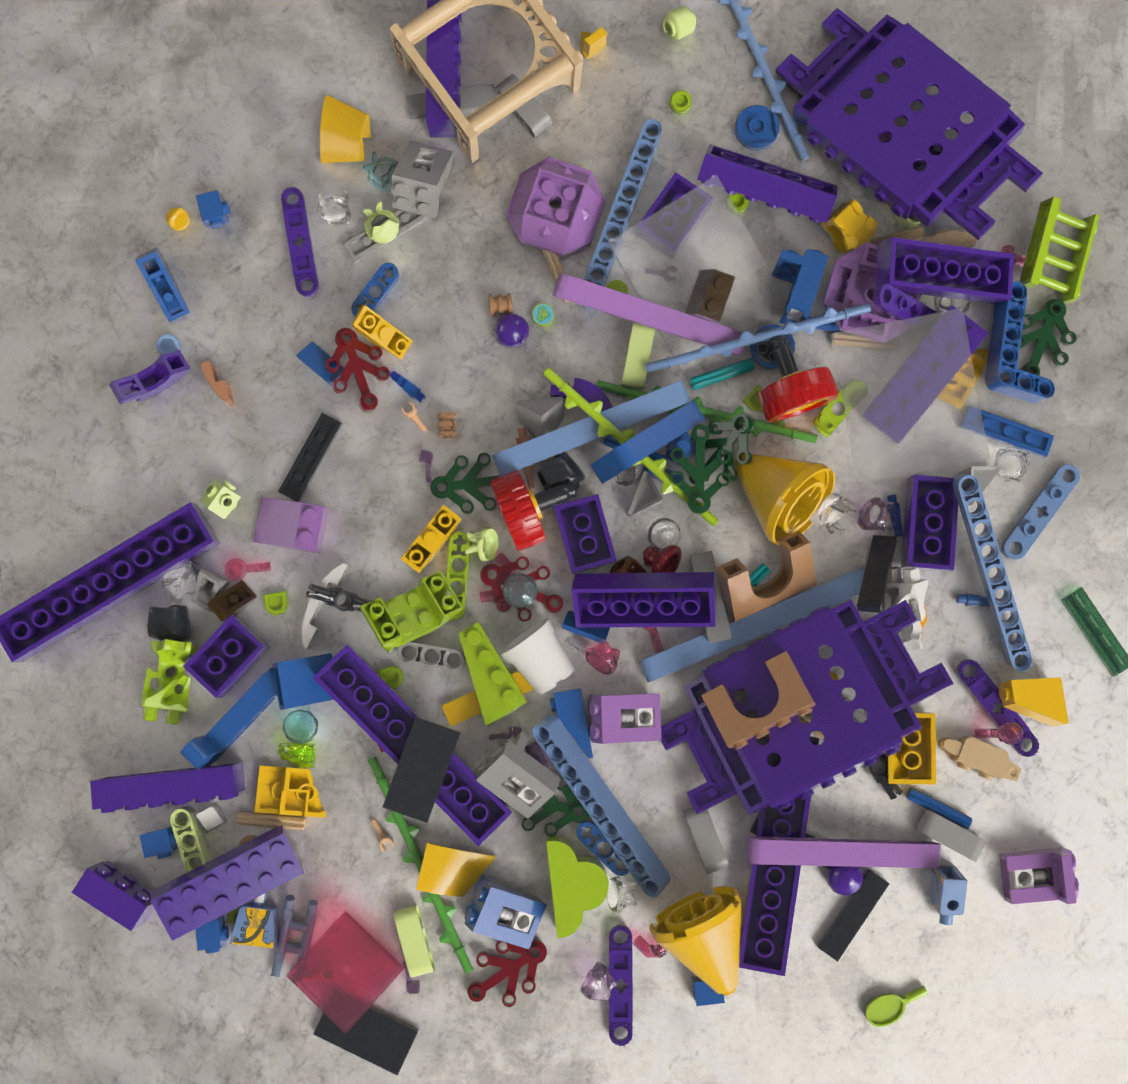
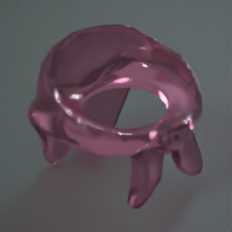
M603 638L598 645L587 649L585 653L586 661L593 668L605 675H610L617 670L620 650L611 648Z

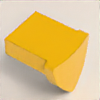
M600 27L594 33H581L580 47L585 59L588 60L606 46L607 32L603 27Z

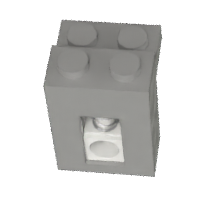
M410 140L392 174V208L436 219L440 193L452 170L453 151Z
M521 731L516 737H510L503 746L498 745L492 752L489 759L485 758L478 766L480 772L476 781L528 819L556 793L560 778L524 751L529 736Z

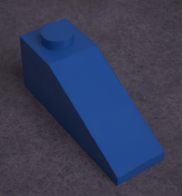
M158 247L137 256L135 262L168 321L171 322L190 313Z
M581 688L553 693L554 698H550L552 712L557 711V717L588 759L593 758Z

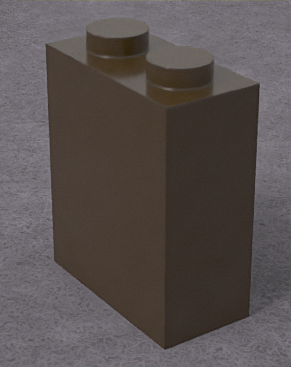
M716 269L700 270L685 313L708 321L720 322L735 276Z

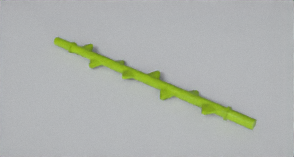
M547 367L542 373L559 388L560 392L562 391L567 395L565 402L567 409L579 406L599 424L597 432L599 437L610 434L620 444L633 438L634 431L632 429L621 432L601 414L603 403L600 400L588 403L568 385L569 382H565L550 367ZM647 456L632 465L644 464L663 482L661 488L663 495L674 491L687 503L688 497L677 486L671 484L669 480L670 475L665 472L667 462L665 458L653 461ZM695 500L696 505H703L702 502ZM709 510L699 514L711 526H715L719 521Z

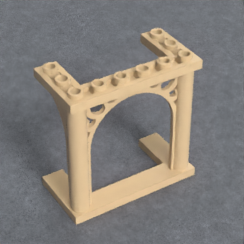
M441 0L402 27H399L397 23L389 27L396 60L407 75L413 71L418 74L457 128L459 146L471 163L479 159L477 136L545 90L558 85H566L572 94L580 90L583 56L577 48L574 49L571 46L567 33L564 30L560 31L557 27L553 14L546 12L542 0H517L518 3L521 2L520 5L514 4L516 0ZM484 4L506 7L517 13L527 23L532 32L535 43L533 62L521 80L465 117L413 45L469 8ZM544 34V38L547 40L541 41L539 35ZM543 47H552L557 53L552 57H546L540 53V50ZM540 61L542 63H545L541 68H539L537 65V63Z

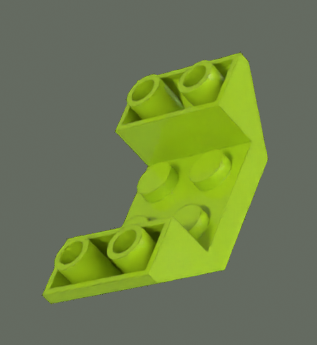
M440 570L422 578L418 587L385 602L379 597L361 605L360 610L382 647H400L440 628L461 612L463 606Z

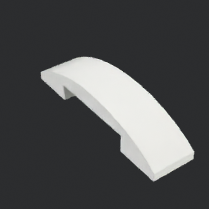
M344 563L337 566L318 586L329 589L334 584L341 587L351 566ZM312 598L306 608L302 625V646L306 649L312 648L321 629L313 625L323 601Z

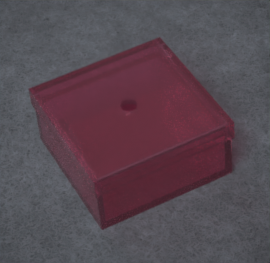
M345 910L291 968L286 977L346 1034L405 967Z

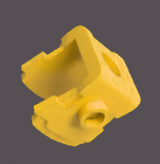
M855 199L843 202L830 215L828 222L822 221L820 223L824 230L830 233L837 252L846 253L851 249L855 250L864 243L869 242L877 232L876 226L878 223L871 216H866L862 212L861 205Z

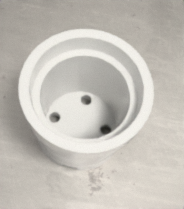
M549 618L536 623L524 631L500 652L508 664L512 663L539 695L557 686L556 683L558 681L566 679L575 670L573 663L554 634L555 628Z

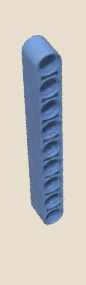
M655 119L647 120L642 126L584 278L585 281L604 287L606 285L660 143L662 125ZM654 130L657 135L649 136L646 132ZM641 150H646L649 153V155L644 157L641 156L638 152ZM637 170L642 175L634 177L631 175V172ZM631 191L634 196L630 198L625 197L623 192ZM617 211H623L625 212L626 216L624 218H618L616 217L615 213ZM614 231L619 236L611 239L607 236V233ZM608 252L611 257L605 260L600 258L599 254ZM599 272L603 275V278L601 280H594L591 275ZM582 306L583 308L588 310L592 309L586 306Z
M683 380L602 411L601 414L618 430H621L691 401ZM587 417L492 455L499 475L502 476L600 438L597 435L599 424L591 417Z
M966 473L958 474L953 480L954 492L1005 659L1017 671H1027L1032 666L1033 659L980 483L975 476ZM968 478L971 485L969 489L963 491L961 484L963 480ZM976 501L977 509L974 512H969L968 505L970 502ZM983 523L984 530L982 533L976 534V525ZM989 545L990 553L982 556V548ZM993 567H996L997 574L994 577L989 578V570ZM1003 589V596L1000 599H995L997 590ZM1010 611L1008 620L1002 621V614ZM1016 633L1015 641L1008 642L1010 634ZM1023 654V660L1015 664V658Z
M547 715L533 728L534 738L643 892L653 898L659 896L671 880L669 872L561 720L555 715Z

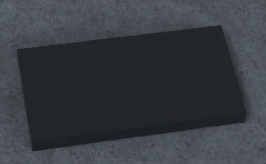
M416 716L382 808L428 823L460 732Z
M335 989L313 1035L398 1076L419 1030Z

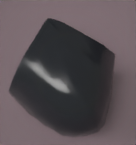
M567 452L556 455L552 461L540 465V471L537 472L545 490L559 484L568 483L569 480L573 482L577 490L585 479L583 471Z
M178 604L171 605L168 608L150 606L147 626L148 636L160 641L168 639L185 642L191 636V624L187 606Z

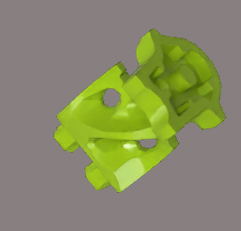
M168 639L151 641V650L157 656V672L152 671V668L146 669L139 706L143 708V721L156 722L158 710L167 711L165 723L178 725L182 713L187 712L191 677L185 676V668L182 666L185 664L187 656L192 657L197 652L198 647H192L191 642H179ZM167 668H176V673L173 677L166 676ZM156 678L157 689L153 690L150 683L151 679ZM177 684L182 685L183 688L180 694L175 693V686Z

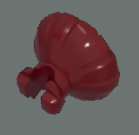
M670 545L658 551L654 547L648 546L643 551L644 565L652 567L651 573L676 572L682 557L681 549L676 545Z

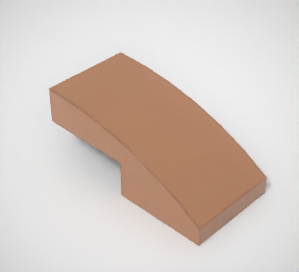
M210 361L200 363L203 373L215 393L231 407L235 406L230 384L225 380L219 381L215 365Z

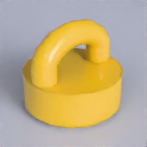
M174 207L168 211L166 221L173 230L182 231L189 226L190 217L183 208Z

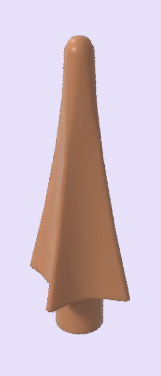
M526 428L517 429L519 437L515 438L517 445L531 440V436H527ZM532 465L525 467L529 489L533 490Z

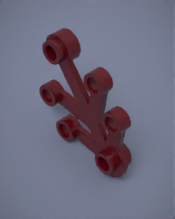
M342 328L335 335L337 348L332 357L326 361L325 368L330 373L337 372L340 366L339 361L346 351L348 362L339 379L335 380L333 390L337 394L344 393L347 389V382L353 372L361 393L359 407L364 412H372L378 405V399L374 394L370 393L363 370L375 376L380 382L388 380L390 371L387 367H377L359 358L355 349L367 354L372 361H378L383 351L379 346L371 347L359 341L357 334L352 329ZM347 335L351 340L344 341L343 336ZM371 351H378L379 356H373ZM334 362L337 367L330 368L328 364ZM384 371L387 376L381 377L379 372ZM337 383L343 384V385H344V389H341V390L338 389V388L336 387V384H337ZM371 398L373 404H367L365 399Z
M521 556L515 562L501 567L494 563L485 565L481 569L480 578L485 585L491 586L497 601L496 608L498 611L507 612L511 608L510 601L504 597L501 585L509 588L518 611L517 618L521 622L529 621L532 617L530 609L526 608L521 594L544 604L545 609L550 613H556L562 609L563 600L559 595L552 594L548 596L526 586V584L536 580L549 578L550 570L548 567L541 566L532 573L511 579L504 575L517 569L520 571L526 570L530 564L528 558ZM521 559L526 562L524 568L518 565V561ZM540 569L546 570V577L539 575ZM489 571L496 573L495 579L488 577ZM552 599H556L558 601V606L556 608L551 606ZM501 601H505L508 605L505 610L499 606ZM523 610L528 613L527 619H522L520 616Z
M498 940L496 942L498 953L505 954L510 951L522 954L515 960L489 955L485 951L478 953L476 957L478 966L486 967L491 965L501 967L502 969L483 982H472L467 991L469 999L474 1002L482 1001L486 996V991L509 976L507 989L502 997V1003L506 1007L514 1006L516 1003L515 991L519 971L527 963V976L522 982V990L526 994L533 993L536 988L534 980L537 965L543 962L547 955L545 944L539 940H533L529 949L505 942L507 944L505 950L499 948L498 944L503 941ZM538 949L540 954L533 956L531 950ZM484 955L487 957L488 961L486 963H481L479 961V957ZM526 982H531L533 984V988L526 989L524 984ZM474 989H479L481 991V995L474 996L472 991ZM510 995L514 1000L508 1003L505 1001V997Z

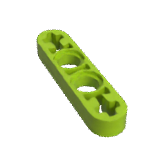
M461 531L455 532L450 537L446 580L450 586L454 581H460L463 585L461 593L455 594L457 598L462 597V602L460 601L463 606V610L456 617L450 619L453 621L463 618L466 612L470 553L466 554V556L453 555V551L458 552V545L454 541L458 540L459 536L466 540V544L461 546V552H465L471 546V541L468 539L467 534ZM457 558H461L465 562V566L461 571H455L452 567L453 561Z

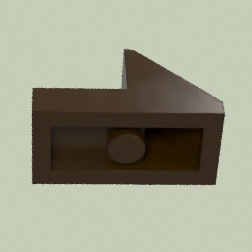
M241 580L211 599L207 606L223 622L230 615L238 616L257 596Z

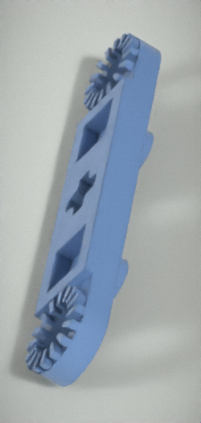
M1069 464L1061 466L1049 479L1005 542H1003L1002 552L1006 558L1017 560L1025 556L1079 482L1080 472L1075 466ZM1064 470L1072 473L1071 482L1063 480L1062 473ZM1043 507L1045 516L1038 517L1036 508L1040 509ZM1012 542L1020 545V552L1017 555L1009 551V545Z

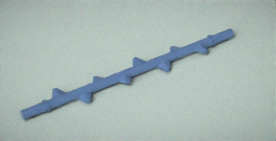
M718 0L720 4L730 5L740 26L736 37L747 41L757 63L752 76L764 78L774 100V103L769 108L770 111L780 114L791 137L790 141L793 142L801 161L807 160L809 155L802 142V136L797 131L801 122L791 117L780 93L786 86V82L774 80L763 56L768 47L757 43L747 21V18L752 13V8L740 6L738 0Z
M869 303L851 308L845 307L840 311H836L833 307H828L821 316L796 323L787 322L785 326L756 334H751L749 331L744 330L738 339L712 346L703 345L698 350L672 357L667 356L665 359L645 364L646 371L649 373L667 367L672 368V366L678 364L686 365L689 361L718 353L724 357H729L733 349L762 341L770 342L773 338L802 330L810 335L817 326L842 319L848 320L849 317L871 312V307Z

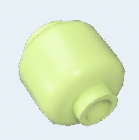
M685 6L669 11L664 16L662 23L665 35L673 40H680L691 35L695 30L696 16Z

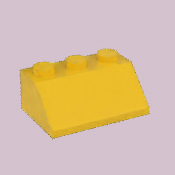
M914 712L922 729L902 738L903 745L899 746L901 750L888 756V784L936 785L935 713Z

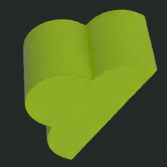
M559 835L547 836L546 842L557 938H564L572 935L580 927L583 911L595 909L604 902L608 895L609 882L606 869L598 859L588 855L577 856L575 847L565 837Z

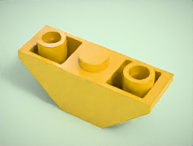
M362 305L351 323L358 334L402 360L412 343L410 338L366 305Z
M443 504L400 559L420 573L448 542L462 519Z

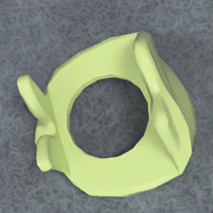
M381 201L377 203L376 210H363L367 216V220L364 223L365 231L372 241L384 244L392 241L397 236L399 220L390 210L382 209ZM385 216L389 219L380 226L372 227L373 221L377 217Z
M483 527L479 532H467V537L470 541H473V544L465 550V553H472L480 558L482 562L492 561L497 555L499 546L496 531L490 527Z

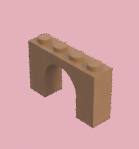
M800 531L779 539L782 559L780 569L769 582L763 585L751 586L748 569L738 558L716 567L725 610L735 622L817 585L811 542Z
M787 651L765 662L779 690L778 703L767 716L757 719L743 716L736 708L727 688L723 684L701 695L727 747H734L735 750L746 746L748 744L747 740L754 736L757 739L764 737L770 733L768 729L776 725L778 728L783 727L791 722V717L797 714L802 717L813 711L811 707L816 704Z

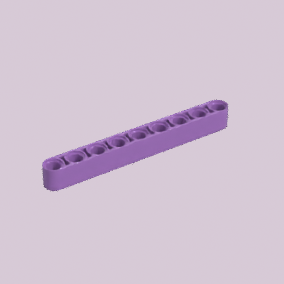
M559 273L552 296L703 345L712 346L738 339L742 334L741 331L563 273ZM745 346L733 349L731 354L743 356Z
M750 836L747 838L746 862L762 865L940 868L941 844L929 841Z

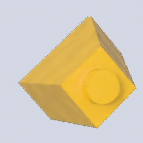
M1061 677L1010 680L999 683V696L1003 707L1051 727L1069 724Z

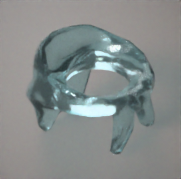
M374 151L372 153V163L363 165V169L368 172V181L373 187L380 191L388 192L391 191L392 174L399 162L389 157L377 159V154ZM382 164L389 165L387 173L381 176V180L375 177L376 168Z

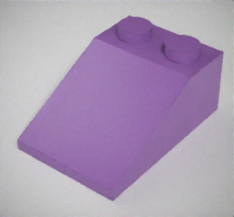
M262 497L253 542L321 554L329 509L319 505Z

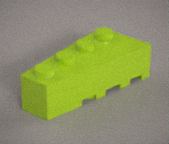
M477 622L460 632V641L484 722L487 727H490L526 705L528 701L483 626Z

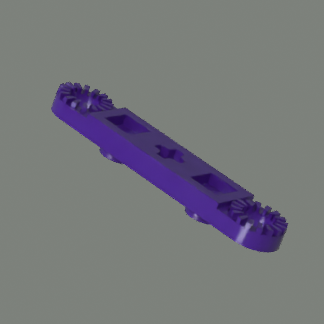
M290 187L286 188L281 194V202L295 286L301 296L313 297L319 290V281L305 198L299 189ZM291 194H296L299 198L298 202L294 203V205L287 203V198ZM298 237L306 240V242L302 243V247L294 244V242L298 241ZM305 280L313 282V288L309 291L302 290L301 288Z
M878 284L874 288L875 292H873L874 296L872 299H874L873 303H875V306L922 333L927 334L935 325V322L942 316V314L890 284Z
M970 659L961 661L957 665L956 674L1014 750L1021 756H1034L1038 752L1039 742L1030 731V728L1015 711L1002 706L1000 708L1001 713L993 712L995 708L993 704L1002 703L998 687L976 661ZM967 664L972 665L974 668V675L970 678L963 674V668ZM1025 738L1032 742V748L1027 752L1020 745Z
M618 924L612 927L609 932V1037L615 1045L626 1046L633 1036L632 933L626 925ZM617 931L626 932L627 940L624 943H617L614 940V935ZM619 979H623V982L627 984V986L623 987V991H618V987L614 986V984L618 983ZM617 1027L626 1028L628 1033L625 1038L618 1039L615 1037L614 1031Z

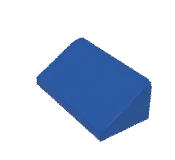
M313 341L296 355L300 361L331 387H333L335 380L339 379L344 370V367L340 365L337 372H328L325 364L331 356ZM334 362L328 364L330 368L337 367Z
M573 611L567 612L562 624V629L602 644L606 642L610 627L576 628Z

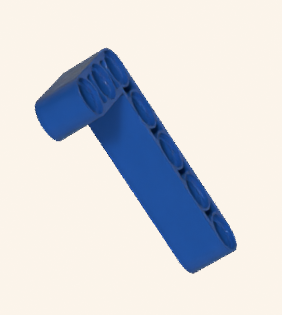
M1015 281L1012 282V300L995 304L985 384L991 391L1035 404L1052 397L1055 393V386L1048 378L1017 369L1027 301V288L1022 282Z
M693 400L616 447L590 466L600 482L604 484L706 419Z
M273 667L269 668L206 735L193 738L182 748L180 753L196 769L210 766L217 761L278 697Z

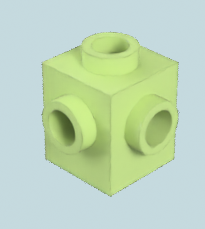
M214 479L206 487L199 502L225 519L235 509L241 497L234 492L236 487L226 480L222 484Z

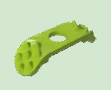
M858 379L850 380L838 391V397L819 412L813 422L819 433L825 437H830L857 404L867 396L868 387L863 381ZM836 402H840L844 406V412L839 416L835 415L832 411V407Z

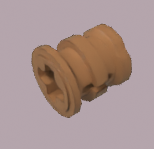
M507 293L506 296L497 294V297L489 294L488 300L491 316L498 312L499 315L504 314L503 312L513 313L511 293Z
M438 413L437 419L439 422L437 423V429H439V432L436 433V437L441 439L458 437V432H455L457 428V423L455 422L456 413Z

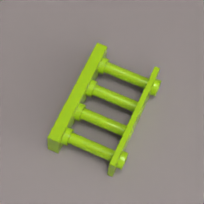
M1053 196L1040 203L1019 281L1027 289L1042 284L1062 292L1061 301L1067 304L1077 301L1081 294V284L1094 235L1098 230L1100 215L1094 214L1082 220L1061 212L1059 207L1062 199ZM1056 220L1080 229L1077 241L1055 233L1054 226ZM1050 241L1074 250L1071 262L1049 254ZM1046 262L1068 271L1066 282L1062 283L1043 275L1044 263Z

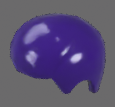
M511 313L505 314L495 323L493 335L499 345L514 348L524 344L529 336V326L522 316Z
M831 866L827 873L829 887L839 895L845 896L855 893L861 888L863 883L862 868Z

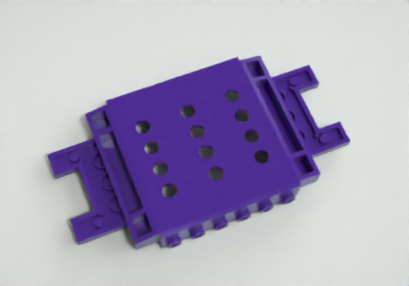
M836 8L822 22L821 26L835 40L808 67L791 53L776 68L775 73L804 96L793 107V116L807 127L806 138L808 142L813 146H818L829 160L837 162L846 174H851L856 178L861 187L868 188L873 192L878 201L885 202L891 207V211L896 216H901L905 220L912 214L928 228L944 212L979 241L996 222L979 207L1007 179L1026 193L1043 175V172L1009 146L1022 133L1025 123L1010 110L1011 104L908 22L904 25L886 14L867 32L840 9ZM895 58H900L904 61V65L901 68H895L892 66L891 61ZM878 74H886L889 80L883 84L878 83L875 78ZM933 85L938 88L939 92L931 96L926 93L925 89ZM864 89H869L873 92V96L870 99H863L860 96V92ZM914 101H919L922 103L923 109L913 111L910 108V104ZM847 105H854L857 107V112L849 115L844 111V108ZM968 113L973 116L974 120L972 123L965 124L961 121L960 116ZM897 117H904L907 120V125L898 127L895 125L894 120ZM948 129H953L957 132L958 137L950 140L945 137L944 133ZM885 132L889 133L892 139L888 143H882L878 136ZM938 145L941 147L942 153L937 156L932 155L929 152V147ZM922 161L926 164V169L924 171H916L913 168V163Z
M852 600L830 610L828 606L818 608L811 612L809 616L793 621L789 624L790 626L769 634V637L748 645V648L730 654L727 659L709 665L706 670L702 671L704 676L684 686L695 709L661 726V742L665 750L668 751L687 741L707 781L686 792L696 814H700L736 795H739L749 815L769 805L771 808L776 809L779 807L780 811L793 805L792 800L798 797L801 800L812 796L814 794L813 790L820 786L823 789L836 783L835 778L841 775L847 778L857 773V767L863 764L869 767L879 761L877 757L885 753L887 756H891L901 750L899 746L903 745L901 739L922 729L911 706L954 685L942 662L922 673H919L897 634V632L918 622L906 600L864 622ZM822 646L832 648L833 653L830 658L823 659L819 656V649ZM787 651L816 704L811 707L813 709L811 711L813 715L812 720L809 723H802L799 720V714L790 718L791 722L780 728L776 725L768 729L770 740L766 745L758 744L756 736L747 740L748 744L740 749L735 750L734 747H727L701 695L723 684L727 688L736 708L743 716L750 710H755L759 718L767 716L778 703L779 690L765 662ZM838 666L844 670L843 678L840 680L831 678L830 671L833 667ZM845 688L855 690L856 696L852 701H845L842 698L841 693ZM739 689H744L748 693V698L743 703L737 702L734 697ZM857 709H863L867 712L865 722L858 723L853 719V713ZM814 731H820L824 735V741L819 745H814L810 741V735ZM771 753H778L781 757V762L776 767L770 766L767 762V758Z

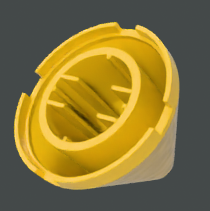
M744 454L742 457L743 461L746 460V454ZM752 454V461L748 465L740 464L736 459L734 469L738 472V479L767 539L778 546L779 539L797 531L804 534L813 523L809 519L816 509L821 512L823 511L834 489L835 473L823 463Z
M720 886L713 888L715 894L704 896L702 891H699L671 904L655 917L658 923L655 927L653 923H650L649 930L653 939L717 994L727 996L736 991L739 981L741 899L735 888Z

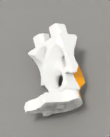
M891 567L885 593V610L904 600L907 601L918 622L897 632L907 651L922 649V630L927 622L924 598L929 582L927 579H921L919 568L903 569L904 578H901L900 567Z

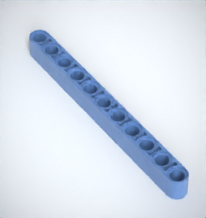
M866 566L769 606L741 620L729 623L732 637L730 640L708 643L707 634L705 633L640 660L639 663L647 682L659 679L769 633L797 619L807 617L818 608L831 607L859 595Z

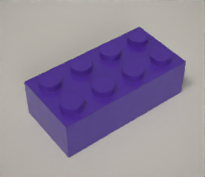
M915 474L907 478L901 568L916 567L919 570L954 571L958 502L953 488L954 478Z

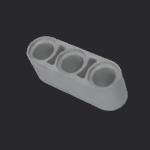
M511 74L494 88L497 95L517 83L519 79L514 74ZM532 98L512 112L534 138L552 124L551 118L535 98Z
M408 642L398 647L397 650L399 659L406 663L448 670H458L465 664L464 654L456 649ZM407 646H412L415 650L414 656L410 659L404 657L403 650ZM431 649L437 652V660L433 663L428 662L426 659V653ZM453 653L458 654L460 657V663L455 667L451 666L448 662L449 656Z
M693 807L683 810L706 874L728 867L726 856L709 811L706 810L696 814Z
M928 809L925 810L916 827V830L974 862H977L986 844L985 840Z

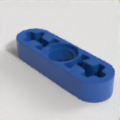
M384 263L379 267L353 302L351 311L354 317L358 313L357 307H362V305L367 303L364 299L365 296L370 302L374 303L371 305L368 302L366 306L374 312L377 310L399 280V271L394 264ZM392 269V273L394 276L392 278H386L384 282L387 286L384 287V285L377 280L380 279L381 281H383L386 277L384 272H389ZM374 286L382 289L381 295L376 298L369 295L370 289Z
M585 821L577 826L576 834L578 839L615 875L624 876L629 872L627 868L624 870L622 868L615 869L617 865L612 858L610 862L606 861L614 853L611 845L608 854L602 855L598 853L597 845L600 842H607L608 844L609 842L594 823ZM592 827L591 834L595 838L597 834L602 837L598 838L593 846H591L589 843L592 842V839L589 836L582 837L583 831L581 828ZM615 854V857H616L619 861H621V859L619 858V856H618L617 854Z

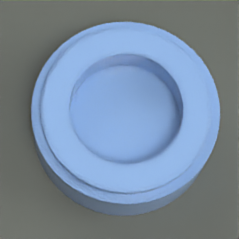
M164 334L157 340L156 347L158 352L163 355L181 350V343L174 335Z

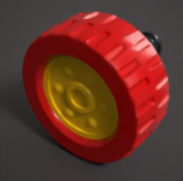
M785 336L777 337L769 343L772 346V353L781 378L760 390L757 395L762 412L769 423L787 420L813 411L832 402L839 394L828 367L798 370L792 350Z
M517 470L504 474L490 482L517 551L533 547L546 540L540 519L543 518L541 511L578 496L571 480L568 483L559 484L533 494L532 489H527L520 471Z

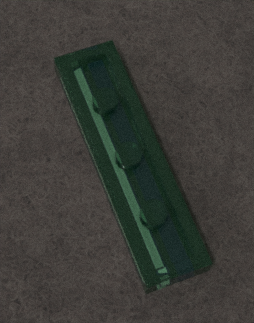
M1078 587L1060 599L1111 676L1115 677L1128 668V654L1084 589Z

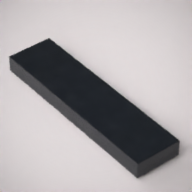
M321 413L278 490L279 493L296 502L301 501L343 425L341 422Z
M873 535L856 605L857 611L881 613L897 544L896 536Z
M868 869L863 877L861 888L850 896L817 947L838 962L889 886V883Z

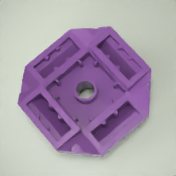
M547 157L520 173L506 218L520 243L549 251L559 256H565L591 245L605 201L592 171ZM555 201L561 204L557 209H553L549 205Z
M866 242L835 261L822 305L825 310L828 307H833L836 311H840L845 307L851 308L869 303L871 312L849 317L848 320H838L834 323L840 331L885 343L910 331L912 326L886 313L883 309L875 306V303L868 298V292H875L878 245ZM906 293L912 298L920 301V294Z

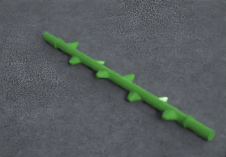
M600 380L597 381L596 385L603 391L615 393L617 396H626L628 401L648 394V392L624 387L622 384L616 385ZM657 385L651 392L661 389V386ZM700 397L694 399L703 416L709 417L710 422L733 421L735 416L745 413L742 406H739L733 413L704 407ZM686 404L669 410V413L672 414ZM754 419L755 426L752 431L754 437H757L762 431L791 437V439L795 438L811 443H816L818 435L796 430L795 427L793 429L788 428L784 420L772 424Z
M377 757L368 760L377 780L376 783L379 784L386 798L390 787L387 781L388 778L385 777ZM390 810L385 820L386 822L397 824L408 848L402 860L406 863H415L420 874L423 858L414 840L420 828L419 826L407 825L402 814ZM425 892L422 901L434 904L445 929L439 938L440 943L452 944L453 952L456 953L465 974L470 973L474 969L465 952V946L462 945L451 921V917L457 910L456 907L444 905L439 894Z

